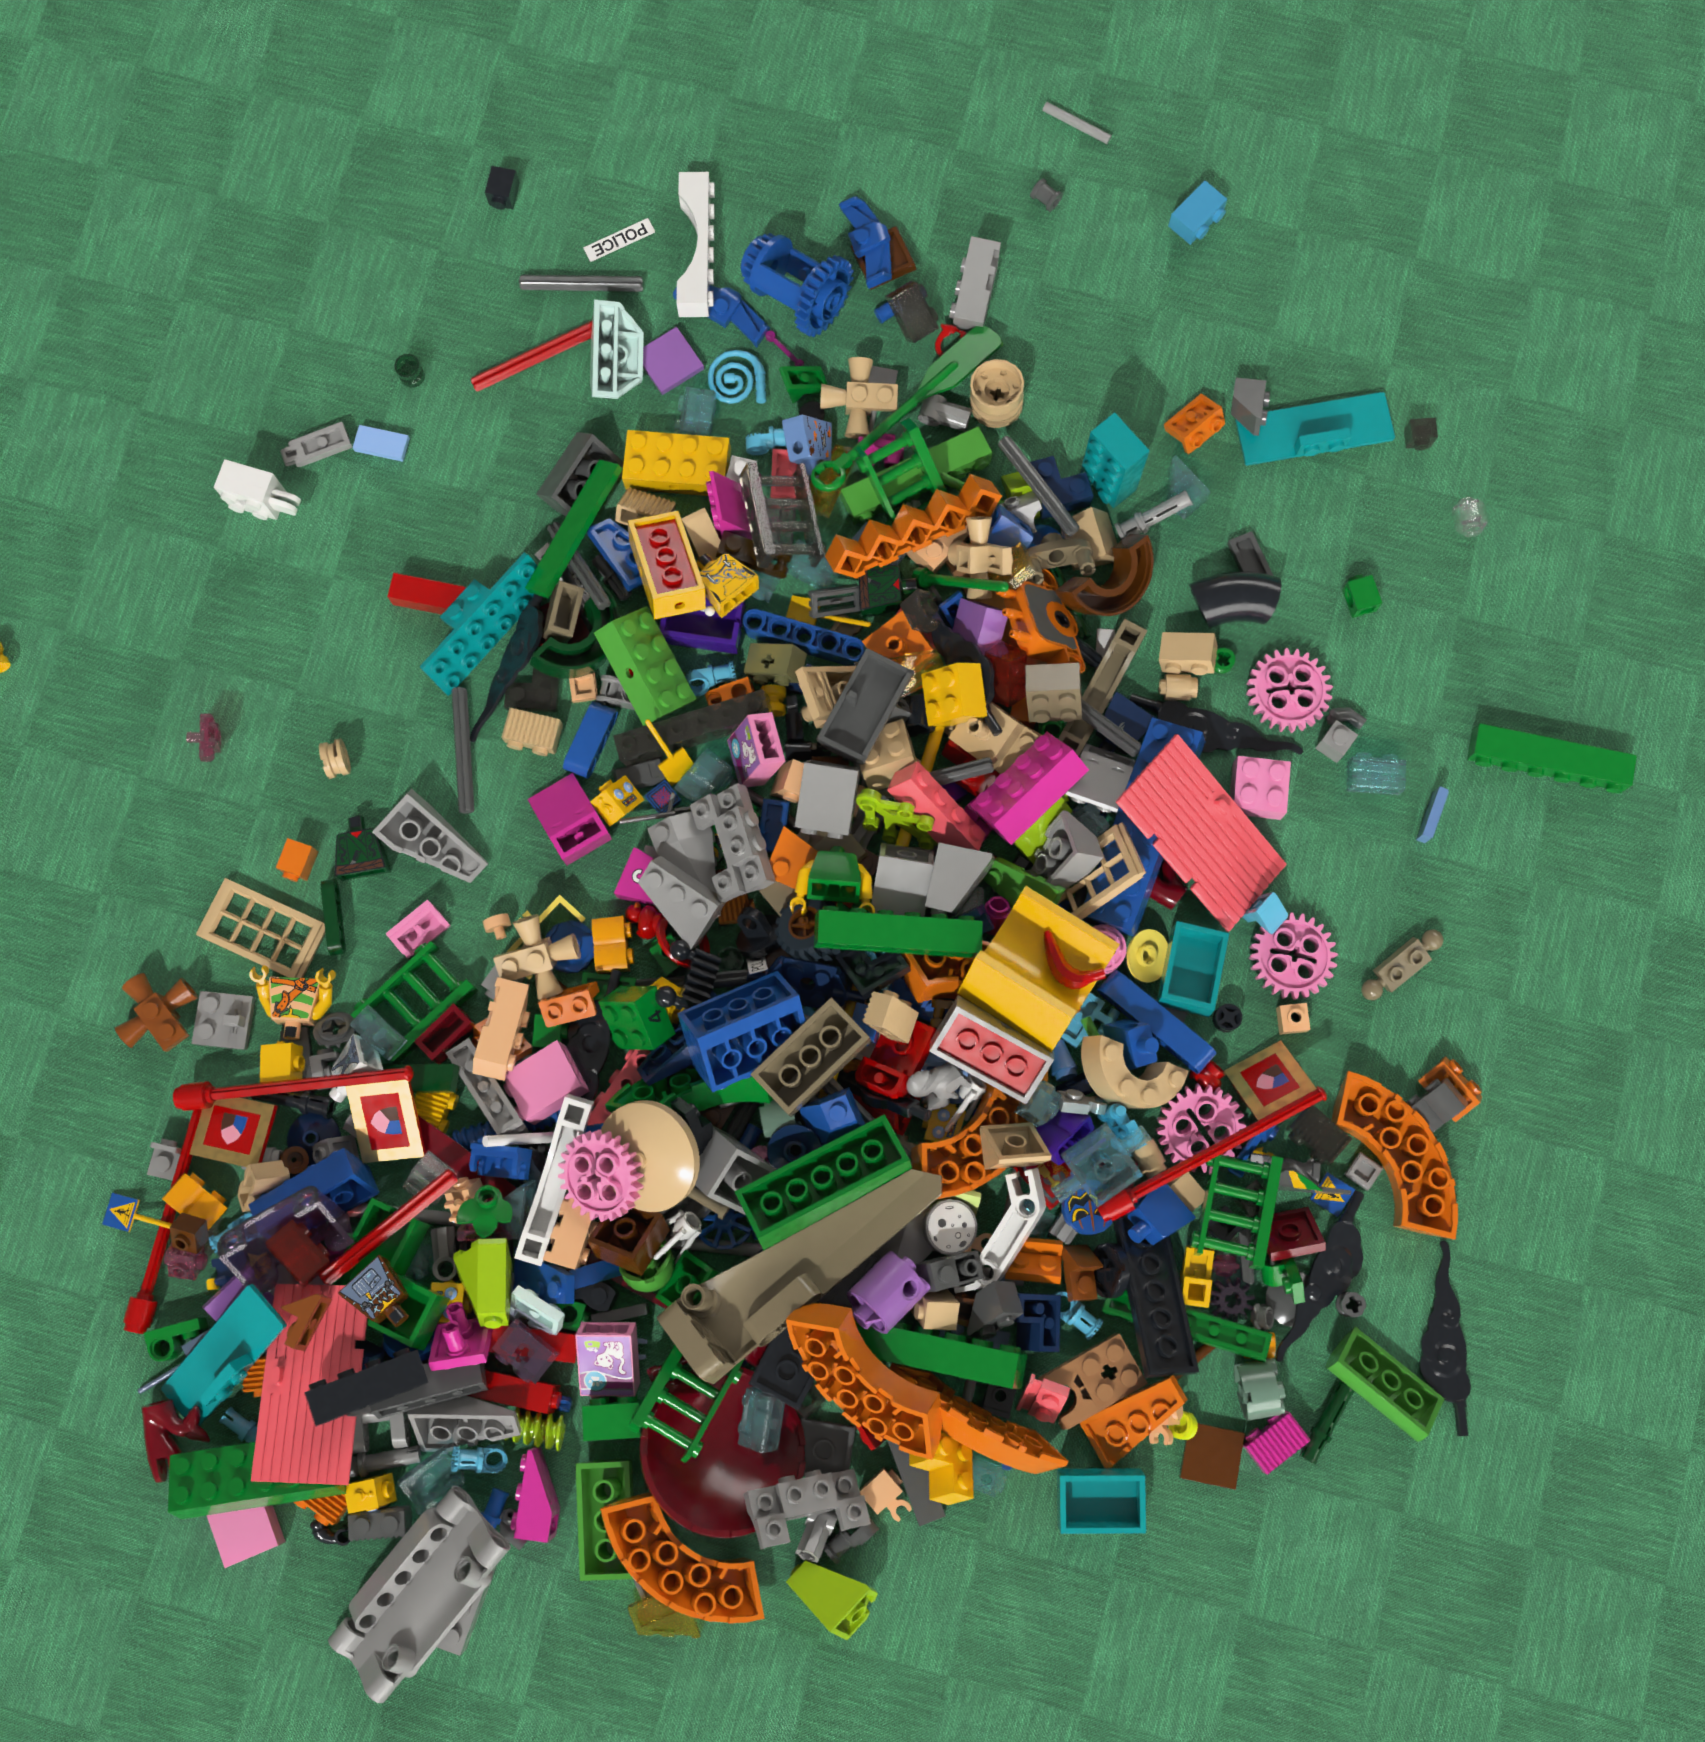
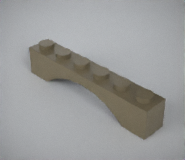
M1125 618L1082 696V700L1101 714L1104 713L1148 631ZM1083 719L1067 722L1058 739L1072 748L1079 757L1095 728Z

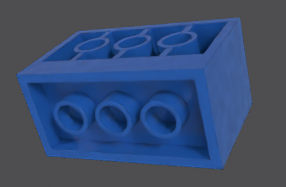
M778 971L678 1013L692 1065L712 1092L725 1089L735 1082L752 1077L750 1074L806 1022L799 994Z

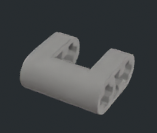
M370 1406L348 1414V1416L356 1417L352 1454L369 1451L368 1423L390 1421L393 1447L395 1449L409 1447L411 1432L410 1420L407 1415L408 1411L378 1419L371 1413Z

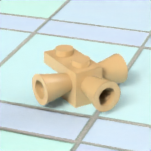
M852 357L848 359L851 382H847V390L821 383L820 409L846 405L845 415H849L845 431V437L859 439V437H866L869 434L867 416H871V411L894 412L897 410L898 384L868 383L873 360L866 357Z
M967 517L966 522L971 543L967 544L961 540L953 542L948 549L949 562L957 566V571L971 574L970 578L989 580L987 572L999 575L1012 574V548L987 543L992 517ZM968 588L966 598L988 599L992 598V592Z
M538 914L514 921L513 925L524 945L521 949L494 956L493 960L499 978L512 981L535 974L537 999H545L563 992V989L551 969L560 960L581 958L580 947L575 934L572 933L552 943L550 937L541 939Z

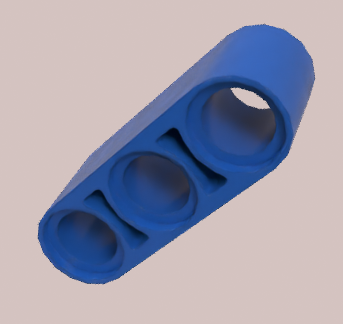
M595 701L591 702L565 757L563 769L587 779L591 776L617 720V710Z

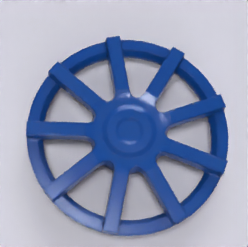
M730 1208L723 1220L717 1217V1213L715 1215H707L703 1220L713 1221L714 1223L703 1229L702 1233L698 1236L711 1248L727 1250L745 1242L751 1235L753 1228L751 1224L748 1228L738 1223L737 1219L747 1216L742 1213L735 1214L736 1210ZM735 1227L746 1233L737 1242L732 1232ZM714 1229H718L713 1243L705 1238L706 1234ZM722 1233H728L732 1244L719 1245Z

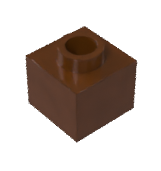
M181 1213L170 1226L172 1247L179 1250L198 1254L209 1240L206 1219Z

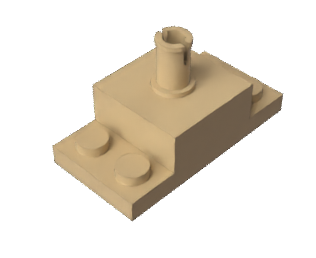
M856 666L801 667L795 671L799 686L807 703V706L801 709V715L807 722L813 721L816 728H823Z
M994 702L990 703L991 712L1003 730L998 736H993L983 718H971L965 723L945 726L944 733L949 736L950 740L976 759L990 757L994 770L1000 774L1004 773L1040 737V735Z

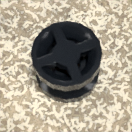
M1233 1004L1220 1006L1212 1016L1214 1027L1223 1033L1234 1031L1241 1025V1010Z

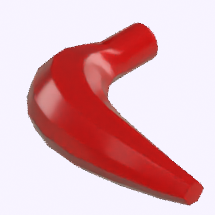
M1047 930L1044 932L1047 963L1052 975L1060 984L1070 989H1080L1094 981L1106 978L1103 968L1092 971H1080L1073 968L1064 958L1051 931Z

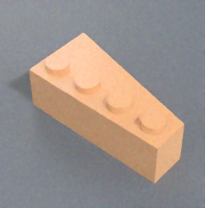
M564 1197L559 1210L560 1222L556 1223L550 1236L551 1251H545L543 1260L576 1270L581 1267V1264H587L591 1249L586 1248L587 1240L599 1222H596L595 1219L590 1220V1212L583 1216L580 1215L581 1206L573 1209L574 1199H565Z

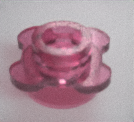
M1216 1255L1214 1256L1212 1272H1216L1218 1276L1229 1277L1237 1273L1240 1265L1236 1263V1258L1233 1256Z

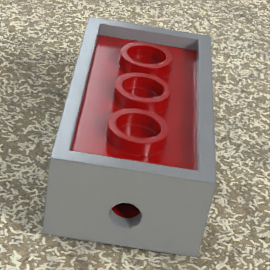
M959 995L930 1041L929 1052L1024 1104L1028 1103L1054 1061V1049L1052 1053Z

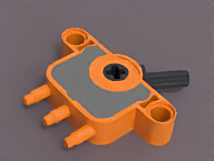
M1042 570L1044 581L1041 584H1035L1027 580L1014 590L1009 588L1006 592L995 591L997 595L1005 598V608L1002 610V614L1009 618L1012 626L1009 636L1016 640L1019 648L1027 656L1047 662V664L1079 663L1080 674L1085 671L1084 661L1091 667L1099 666L1103 657L1078 637L1077 623L1073 615L1065 608L1064 603L1057 596L1055 590L1059 587L1055 577L1049 570Z

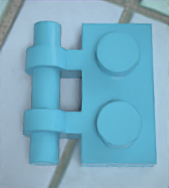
M1090 993L1061 1039L1077 1048L1083 1037L1088 1036L1080 1021L1088 1016L1091 1017L1092 1021L1096 1020L1101 1024L1097 1031L1099 1035L1105 1036L1102 1025L1115 1022L1120 1012L1111 1008L1107 1015L1103 1014L1100 1010L1105 1002Z
M1117 1103L1110 1106L1107 1105L1105 1115L1096 1114L1099 1120L1107 1122L1109 1126L1106 1128L1109 1134L1107 1136L1108 1141L1118 1153L1137 1150L1147 1145L1135 1120L1129 1119L1126 1108L1123 1105Z

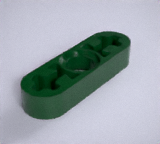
M336 879L321 881V896L328 952L330 956L345 954L346 944L339 885Z

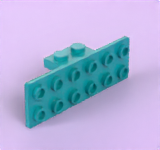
M1384 392L1268 411L1266 426L1260 425L1259 436L1253 435L1235 419L1246 466L1301 456H1314L1325 452H1338L1343 449L1389 442L1395 439Z
M523 553L490 590L474 579L440 616L441 620L453 630L420 665V668L446 695L449 696L452 693V689L460 685L518 621L522 610L527 607L529 600L532 599L533 593H529L525 587L537 568V564L527 553Z
M254 1284L248 1285L161 1387L162 1392L168 1399L173 1400L174 1406L184 1418L197 1405L201 1413L198 1425L201 1426L216 1407L233 1393L232 1389L235 1385L246 1378L248 1375L247 1371L285 1329L287 1323Z

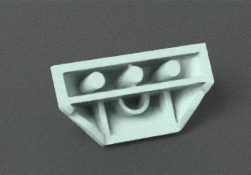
M594 300L590 364L592 397L618 399L643 380L644 332L624 310L625 308L620 302Z

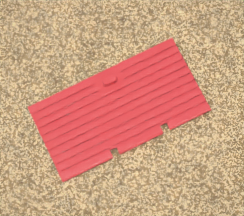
M1178 734L1171 738L1169 743L1164 746L1152 762L1146 766L1134 782L1115 801L1147 839L1153 834L1156 835L1157 839L1152 845L1185 883L1191 878L1195 881L1190 887L1191 891L1227 932L1231 931L1257 898L1266 890L1268 885L1277 877L1279 872L1287 865Z
M275 1284L273 1308L287 1323V1326L267 1348L251 1481L349 1485L356 1417L345 1415L315 1427L304 1395L305 1392L310 1390L308 1385L326 1379L328 1384L338 1380L337 1374L354 1368L355 1373L362 1371L364 1349H355L356 1341H365L368 1317L338 1294L346 1285ZM315 1294L331 1298L332 1301L306 1350H296L285 1345L284 1343L288 1338V1329L297 1321L298 1317L281 1309V1307Z

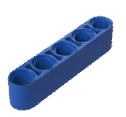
M759 609L748 610L743 616L745 633L752 639L770 644H794L807 653V655L845 666H857L866 650L862 640ZM752 620L762 622L757 628H751L748 625ZM777 627H783L786 629V632L783 635H776L773 633L774 629ZM802 634H808L811 639L804 643L800 642L798 637ZM827 641H832L836 644L831 650L823 648L822 645ZM852 648H856L861 653L857 657H851L847 652Z
M1114 970L1097 989L1105 1000L1127 1018L1148 1023L1151 1027L1152 1036L1158 1040L1159 1044L1193 1072L1199 1074L1217 1054L1211 1045L1118 970Z

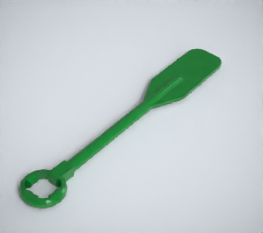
M976 326L930 365L918 391L849 452H844L835 461H823L813 468L810 477L815 488L826 492L840 488L845 482L846 470L858 457L855 451L856 447L860 446L863 451L867 450L921 401L956 387L1000 348V336L986 326ZM829 467L833 468L836 473L841 474L840 477L832 481V484L828 485L819 478H816L825 468Z

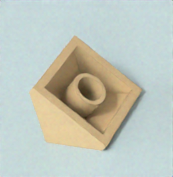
M1090 507L1073 515V519L1079 525V530L1072 536L1067 535L1061 528L1064 539H1085L1091 544L1093 550L1092 558L1095 566L1114 563L1111 548L1117 542L1107 512ZM1078 563L1071 564L1073 571L1079 570Z
M1032 1122L980 1126L984 1169L1036 1166L1051 1160L1052 1155Z

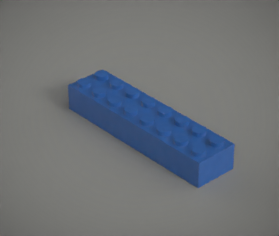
M1152 717L1126 789L1146 766L1152 762L1164 746L1169 743L1175 734H1178L1199 759L1205 744L1203 732ZM1119 807L1113 826L1121 822L1125 824L1146 874L1083 920L1094 925L1111 926L1120 933L1133 937L1138 931L1163 857L1152 845L1157 839L1156 835L1153 834L1147 839ZM1115 840L1105 846L1103 851L1106 862L1120 853ZM1123 859L1110 868L1115 882L1129 873ZM1100 862L1098 864L1097 869L1102 866ZM1105 872L1092 881L1096 895L1110 886ZM1089 892L1087 894L1085 903L1091 899Z

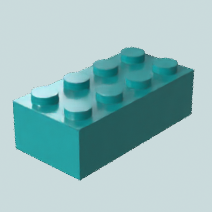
M1114 412L1090 432L1080 472H1086L1089 484L1093 485L1098 491L1099 498L1105 504L1109 503L1114 509L1137 490L1150 450Z

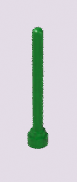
M923 567L916 568L912 574V578H917L918 588L924 589L929 588L933 584L1006 592L1009 589V584L1005 581L934 574L928 568Z

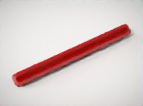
M592 321L472 377L470 380L476 391L483 390L590 339Z
M449 1169L445 1170L322 1270L319 1274L322 1282L325 1285H332L458 1181L456 1175Z

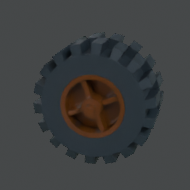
M806 895L804 900L807 905V912L802 916L803 905H796L792 914L790 909L791 900L787 902V908H782L780 911L781 917L776 919V924L779 926L775 928V934L778 936L776 940L782 946L781 948L792 958L823 964L825 961L827 963L834 961L833 957L841 953L840 949L814 948L815 914L818 910H823L825 906L836 907V905L832 901L807 899Z

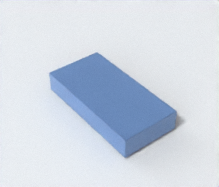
M1439 786L1432 793L1416 838L1417 841L1426 843L1433 838L1449 793L1448 789Z

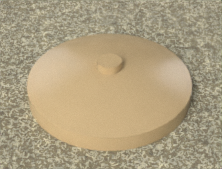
M640 1100L616 1109L605 1120L601 1127L602 1134L611 1131L612 1139L620 1135V1144L629 1143L628 1153L636 1152L637 1154L633 1161L641 1162L642 1164L636 1168V1171L644 1174L643 1177L637 1180L644 1187L636 1191L641 1197L634 1201L636 1206L633 1208L645 1212H660L677 1205L690 1194L698 1178L700 1157L695 1137L680 1115L661 1103Z

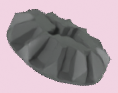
M334 1012L322 1017L315 1024L313 1035L319 1046L325 1045L329 1049L336 1045L340 1048L341 1043H347L353 1033L356 1034L357 1024L350 1014ZM334 1026L339 1029L336 1035H333Z

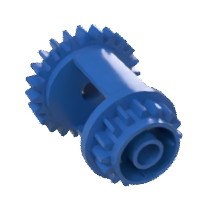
M771 233L756 237L747 247L741 261V273L745 277L743 281L750 285L751 291L758 296L769 295L795 310L794 316L797 317L795 320L796 328L804 334L813 337L816 334L821 335L822 330L826 331L828 324H833V318L839 316L840 309L844 307L845 299L849 297L847 292L852 288L849 284L854 278L851 276L854 272L851 269L852 264L844 258L834 255L832 258L828 257L827 261L819 263L794 249L791 240L786 236H775ZM788 272L802 280V286L785 277V273Z

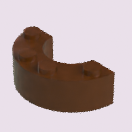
M1129 534L1111 548L1114 556V568L1110 578L1103 585H1096L1092 578L1072 577L1055 590L1057 596L1070 609L1082 614L1114 616L1128 611L1142 598L1151 581L1154 558L1149 536Z

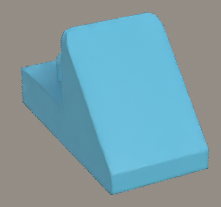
M1271 892L1260 895L1242 917L1248 923L1257 921L1269 934H1273L1287 919L1288 913L1278 896Z

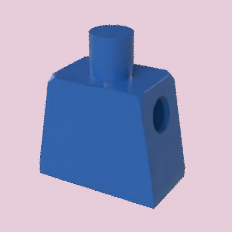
M998 504L991 515L992 522L987 543L1011 547L1013 555L1012 567L1018 564L1021 554L1026 549L1036 546V544L1032 543L1034 536L1029 525Z
M1122 1019L1102 1025L1105 1037L1124 1044L1123 1057L1129 1071L1157 1062L1156 1052L1159 1049V1042L1152 1036L1151 1027L1148 1023Z
M1165 1184L1140 1197L1138 1202L1135 1203L1136 1209L1127 1215L1134 1225L1128 1230V1235L1136 1243H1140L1146 1238L1150 1244L1154 1245L1178 1231L1196 1217L1168 1184Z

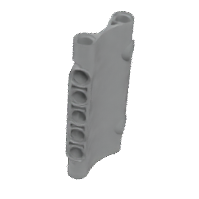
M452 1486L436 1508H430L422 1513L351 1600L349 1610L352 1617L344 1618L328 1638L331 1648L347 1657L358 1670L366 1694L377 1703H384L405 1677L411 1678L418 1672L421 1665L471 1604L488 1587L493 1576V1569L511 1548L505 1537L483 1517L470 1495L458 1486Z

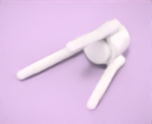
M971 1074L968 1077L965 1076L971 1087L966 1088L960 1085L958 1093L964 1101L945 1127V1132L951 1130L966 1107L971 1103L964 1117L965 1121L969 1120L980 1098L986 1092L987 1086L984 1081Z
M680 1210L675 1216L665 1220L667 1225L674 1223V1236L654 1255L655 1260H658L678 1240L686 1239L687 1241L674 1261V1266L683 1252L689 1250L696 1237L702 1233L701 1221L692 1212L684 1213V1211Z

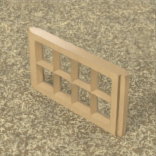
M1123 822L1114 825L1097 837L1101 849L1115 840L1120 853L1108 862H1106L1104 857L1100 861L1102 865L1090 875L1083 877V880L1073 887H1068L1057 903L1058 905L1068 898L1073 911L1071 914L1081 920L1136 883L1146 874ZM1123 859L1129 873L1115 882L1110 868ZM1105 872L1110 886L1096 895L1091 881ZM1086 885L1091 899L1078 908L1073 894Z
M226 878L196 933L197 936L262 966L265 965L269 969L288 978L304 977L326 934L323 922ZM234 893L250 899L241 917L226 911ZM255 902L270 909L262 926L246 920ZM275 912L291 918L282 936L267 930ZM223 915L238 922L229 940L214 933ZM296 921L311 927L303 945L287 939ZM243 925L259 931L250 949L235 943ZM264 934L279 941L270 959L255 952ZM284 944L300 950L291 968L276 962Z

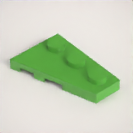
M1001 857L995 859L994 865L983 878L1012 907L1025 886H1028L1056 905L1066 889L1060 885L1054 886L1047 883V879L1041 876L1035 877L1026 873L1024 868Z

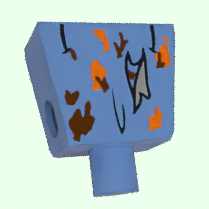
M806 415L782 420L789 460L792 463L803 465L804 478L811 479V472L817 464L831 460L832 423Z

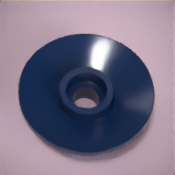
M314 1113L304 1114L291 1125L287 1135V1146H298L306 1150L309 1156L308 1166L316 1164L313 1159L312 1146L327 1138L341 1137V1131L332 1117L324 1119L323 1115ZM313 1133L316 1136V1140L310 1144L307 1138Z
M790 1124L781 1127L772 1135L768 1143L767 1155L770 1164L777 1170L822 1147L818 1136L808 1127ZM798 1145L801 1148V1152L794 1153L791 1147Z

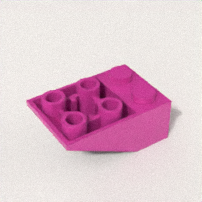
M709 471L711 481H707L706 486L714 527L719 539H721L725 530L754 540L744 486L715 471Z
M573 773L527 799L566 866L612 840Z
M540 1446L539 1448L533 1447L527 1451V1454L522 1455L520 1471L524 1472L523 1482L518 1483L515 1500L519 1501L518 1512L513 1513L511 1530H515L514 1538L548 1543L557 1533L560 1504Z

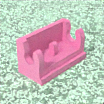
M426 900L390 929L386 935L399 951L410 960L415 956L414 951L421 944H428L430 941H433L451 925L429 900Z

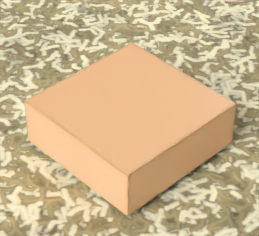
M595 672L569 679L573 703L596 700L598 689Z

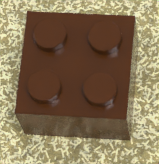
M632 1208L628 1210L627 1214L613 1221H610V1219L603 1222L599 1221L587 1242L597 1258L642 1276L670 1229L662 1213L645 1212Z

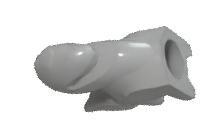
M949 1062L931 1070L917 1071L909 1077L906 1083L908 1093L913 1097H925L922 1104H928L927 1110L931 1111L948 1106L949 1098L958 1099L959 1096L955 1090L960 1085L966 1088L971 1087L963 1072Z

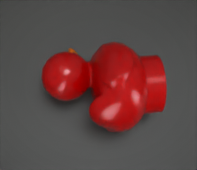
M640 902L630 905L625 911V917L631 923L638 922L637 935L643 939H652L656 936V926L663 914L652 905H647L641 908Z
M1212 1060L1199 1074L1192 1070L1189 1073V1078L1195 1079L1203 1091L1207 1085H1211L1213 1093L1218 1087L1221 1088V1079L1225 1076L1224 1071Z

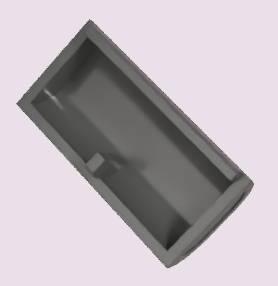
M866 648L820 731L817 741L832 753L853 763L863 765L913 676L914 671Z

